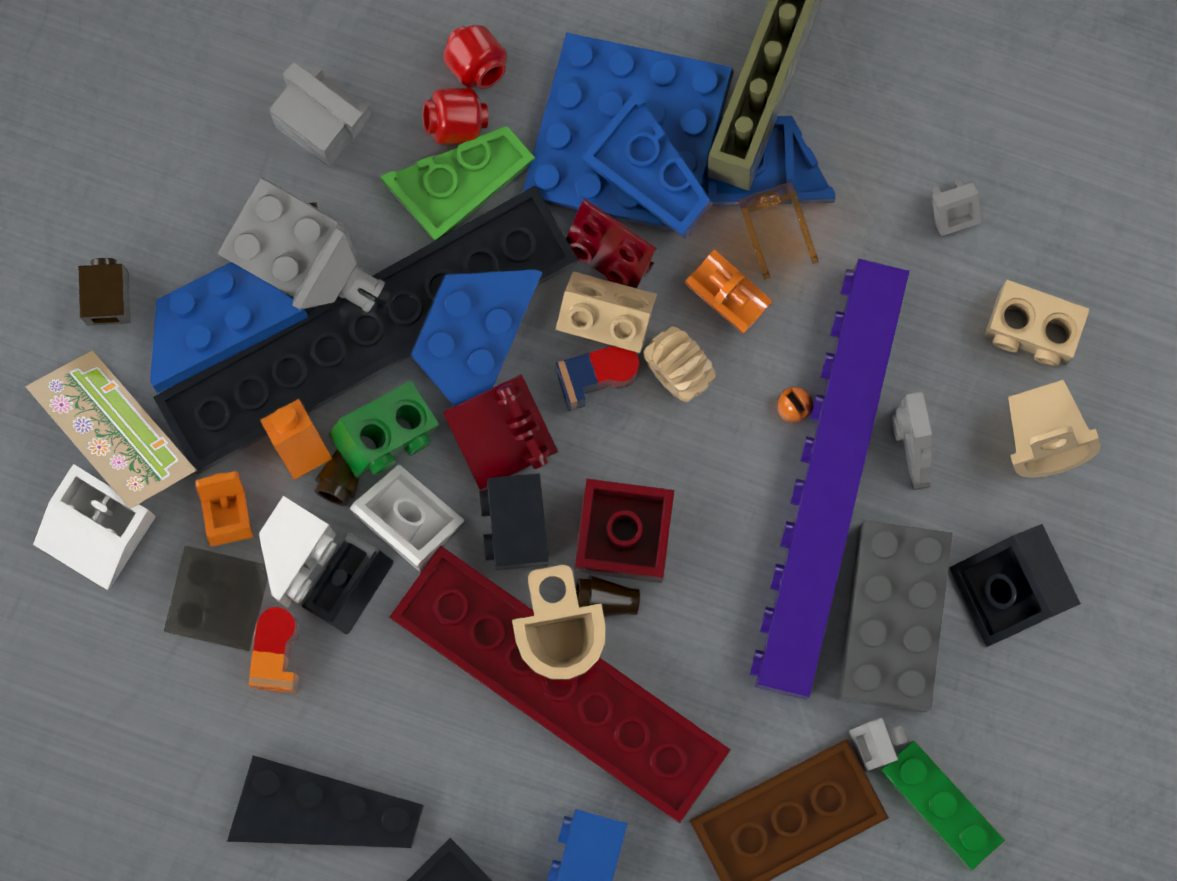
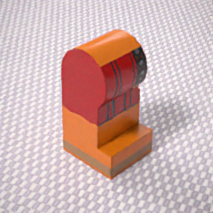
M271 607L265 610L258 618L248 686L258 690L297 694L299 676L288 672L291 645L297 640L300 632L299 623L284 608Z

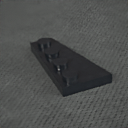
M253 755L227 842L412 848L424 805Z

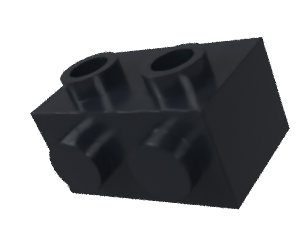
M540 473L487 478L488 490L479 491L481 516H490L492 533L483 534L486 561H495V571L548 566L549 559Z

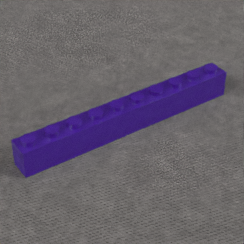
M858 258L854 271L849 269L845 271L840 294L847 296L844 312L836 310L830 336L837 337L838 339L834 354L826 352L820 378L828 379L824 396L816 394L810 420L818 421L814 438L806 436L800 462L808 463L804 480L796 478L790 504L798 507L794 523L785 522L780 547L788 549L784 565L775 564L770 589L777 591L774 608L765 607L759 632L767 634L763 651L755 649L749 675L757 677L756 688L805 700L810 697L909 270Z

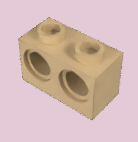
M573 271L565 289L555 330L640 353L648 331L657 294Z
M1006 280L1000 288L984 336L994 339L992 344L999 349L1017 352L1019 348L1035 354L1034 360L1052 367H1059L1060 363L1067 365L1074 357L1090 309ZM1007 310L1020 312L1025 319V326L1021 329L1011 328L1005 322L1004 312ZM1056 324L1062 327L1066 333V341L1061 344L1050 341L1046 335V326Z

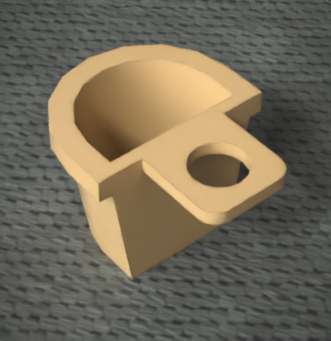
M1064 380L1008 397L1016 453L1011 454L1010 457L1015 472L1018 475L1036 478L1063 473L1079 467L1099 453L1101 444L1096 428L1088 429Z
M567 565L531 571L528 575V584L534 616L512 620L516 644L522 659L534 672L549 679L569 680L586 673L599 660L605 646L606 625L602 604L579 608L573 572ZM557 577L564 582L566 593L563 599L556 603H549L541 597L539 587L546 578Z

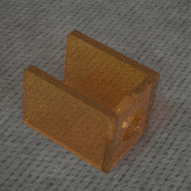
M791 182L738 199L764 280L771 279L749 213L787 200L791 201L812 264L819 262L796 190Z

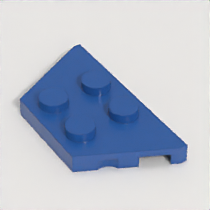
M777 116L749 191L709 178L708 171L703 190L711 200L712 206L834 203L836 199L834 189L828 185L819 169L818 161L811 148L805 144L802 132L793 116Z
M230 262L156 300L150 382L158 394L308 318V315L304 309L299 310L292 306L293 298Z
M526 269L444 274L410 355L453 406L494 387L542 275L541 271Z

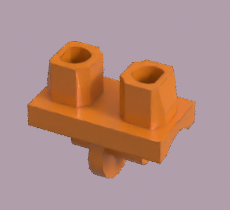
M715 249L685 280V284L742 335L747 332L773 302Z

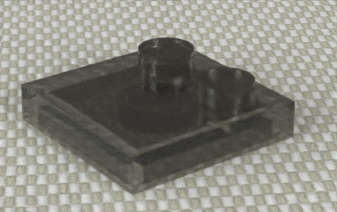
M184 545L163 632L250 652L268 581L265 564Z

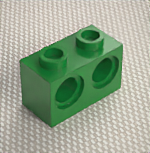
M409 381L340 418L328 435L355 477L358 478L369 471L374 476L384 472L396 463L394 457L405 451L409 456H412L426 448L431 443L429 436L439 423L412 381ZM396 417L407 420L411 430L401 427ZM360 436L370 438L375 443L376 449L366 447L362 443Z

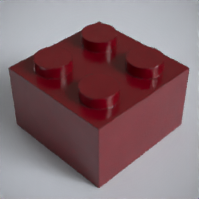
M586 478L575 559V572L662 583L675 490Z

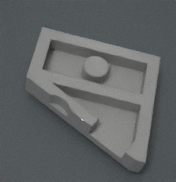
M924 391L906 394L896 408V414L891 417L896 441L903 440L913 490L931 486L927 467H931L932 431Z

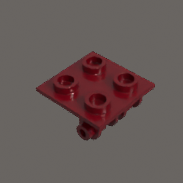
M584 198L566 237L578 261L587 263L602 273L609 281L637 289L642 278L648 275L655 264L651 260L657 248Z
M522 374L443 411L444 417L480 490L487 487V478L510 476L531 465L533 469L541 468L549 463V456L558 453L557 447Z

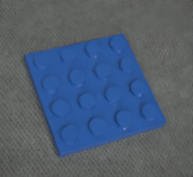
M566 32L533 152L535 160L530 164L523 192L536 186L545 204L576 211L579 210L585 198L614 219L675 232L586 165L581 157L636 90L703 188L708 171V156L719 130L734 73L732 67Z

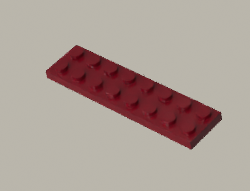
M440 545L389 618L680 824L731 749L601 658L586 673L569 680L549 679L534 672L522 659L516 644L512 620L534 616V611Z

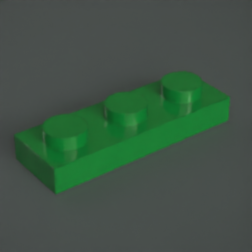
M914 740L896 755L898 760L886 764L880 770L969 870H974L1005 841Z

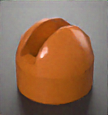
M800 387L785 389L777 401L779 415L790 423L804 421L809 416L813 406L810 394ZM791 393L794 394L805 409L800 414L787 397Z

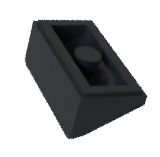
M349 533L302 607L344 634H349L393 566L394 561L379 549Z

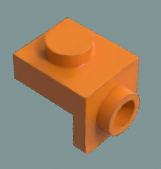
M239 472L215 473L195 481L202 504L206 536L210 547L254 537L247 495Z

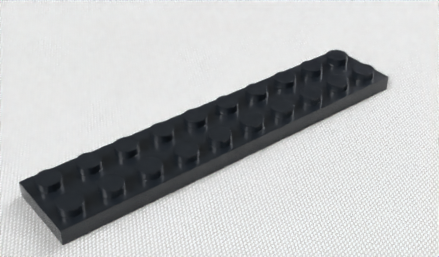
M533 186L374 274L372 277L384 281L385 285L378 298L375 297V303L368 313L351 301L338 296L335 302L319 305L307 311L308 318L191 376L153 398L187 460L197 470L195 473L198 475L268 436L260 420L276 410L299 399L308 414L410 357L444 274L536 269L542 272L537 284L538 286L577 264L578 259L536 186Z

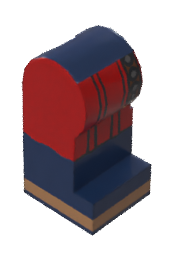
M609 346L556 362L555 371L568 411L585 407L586 398L584 394L608 386L621 389L632 385L638 374L639 359L635 351Z

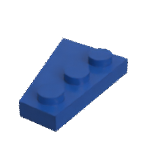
M636 90L581 157L586 165L683 238L688 236L712 206L711 200Z

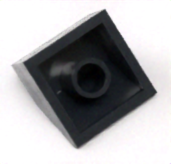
M1043 524L1017 533L949 567L987 647L1081 604Z

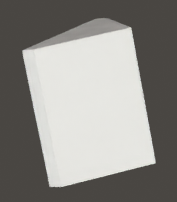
M399 464L350 507V510L357 519L420 573L440 545L443 547L465 521Z

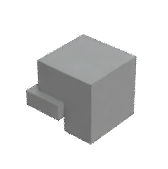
M293 61L283 74L287 87L269 108V112L276 128L330 168L372 116L370 106L364 101L361 104L326 79L322 70L316 65L308 73Z

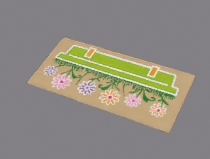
M93 350L25 386L129 509L197 471Z

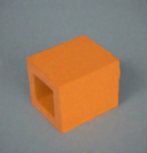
M299 399L260 420L294 480L332 459Z

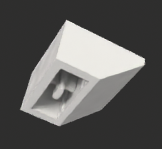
M73 464L48 503L33 545L109 591L156 516L140 504L129 509L109 485Z
M285 496L282 497L259 532L271 594L279 603L289 608L293 601L299 604L304 599L313 584V581L309 579L310 574L317 563L323 567L328 562L337 544L333 542L336 534L329 524Z

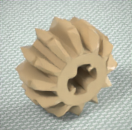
M671 326L666 331H661L643 351L644 359L647 361L648 367L655 374V377L663 384L664 388L670 391L673 397H677L680 401L689 402L694 397L700 396L716 378L712 362L704 354L705 351L700 349L696 341L692 340L685 331L677 327Z

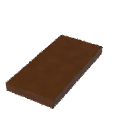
M845 739L695 817L689 822L720 881H770L885 821L889 817L848 739Z

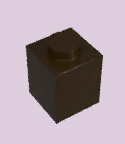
M96 258L90 260V265L78 266L80 318L87 326L131 323L129 272L124 265L117 264V260L113 258Z

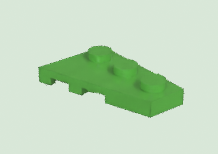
M504 126L479 136L475 140L461 143L457 148L435 157L429 156L416 161L417 164L397 172L393 170L380 176V179L432 240L436 241L452 232L530 167L535 157L509 127Z

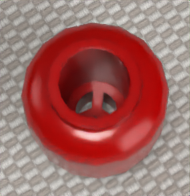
M462 26L455 29L449 35L443 53L444 63L466 88L487 89L501 80L506 71L507 52L485 26Z
M471 88L438 89L433 92L430 100H425L423 104L424 131L427 135L431 134L437 144L453 145L475 140L479 137L481 129H486L488 126L487 104L480 103L478 95Z

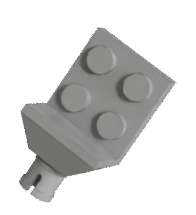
M262 176L217 253L294 297L292 306L299 310L335 302L339 296L358 305L368 313L375 303V297L378 298L385 285L384 281L377 280L356 266L357 257L345 224Z

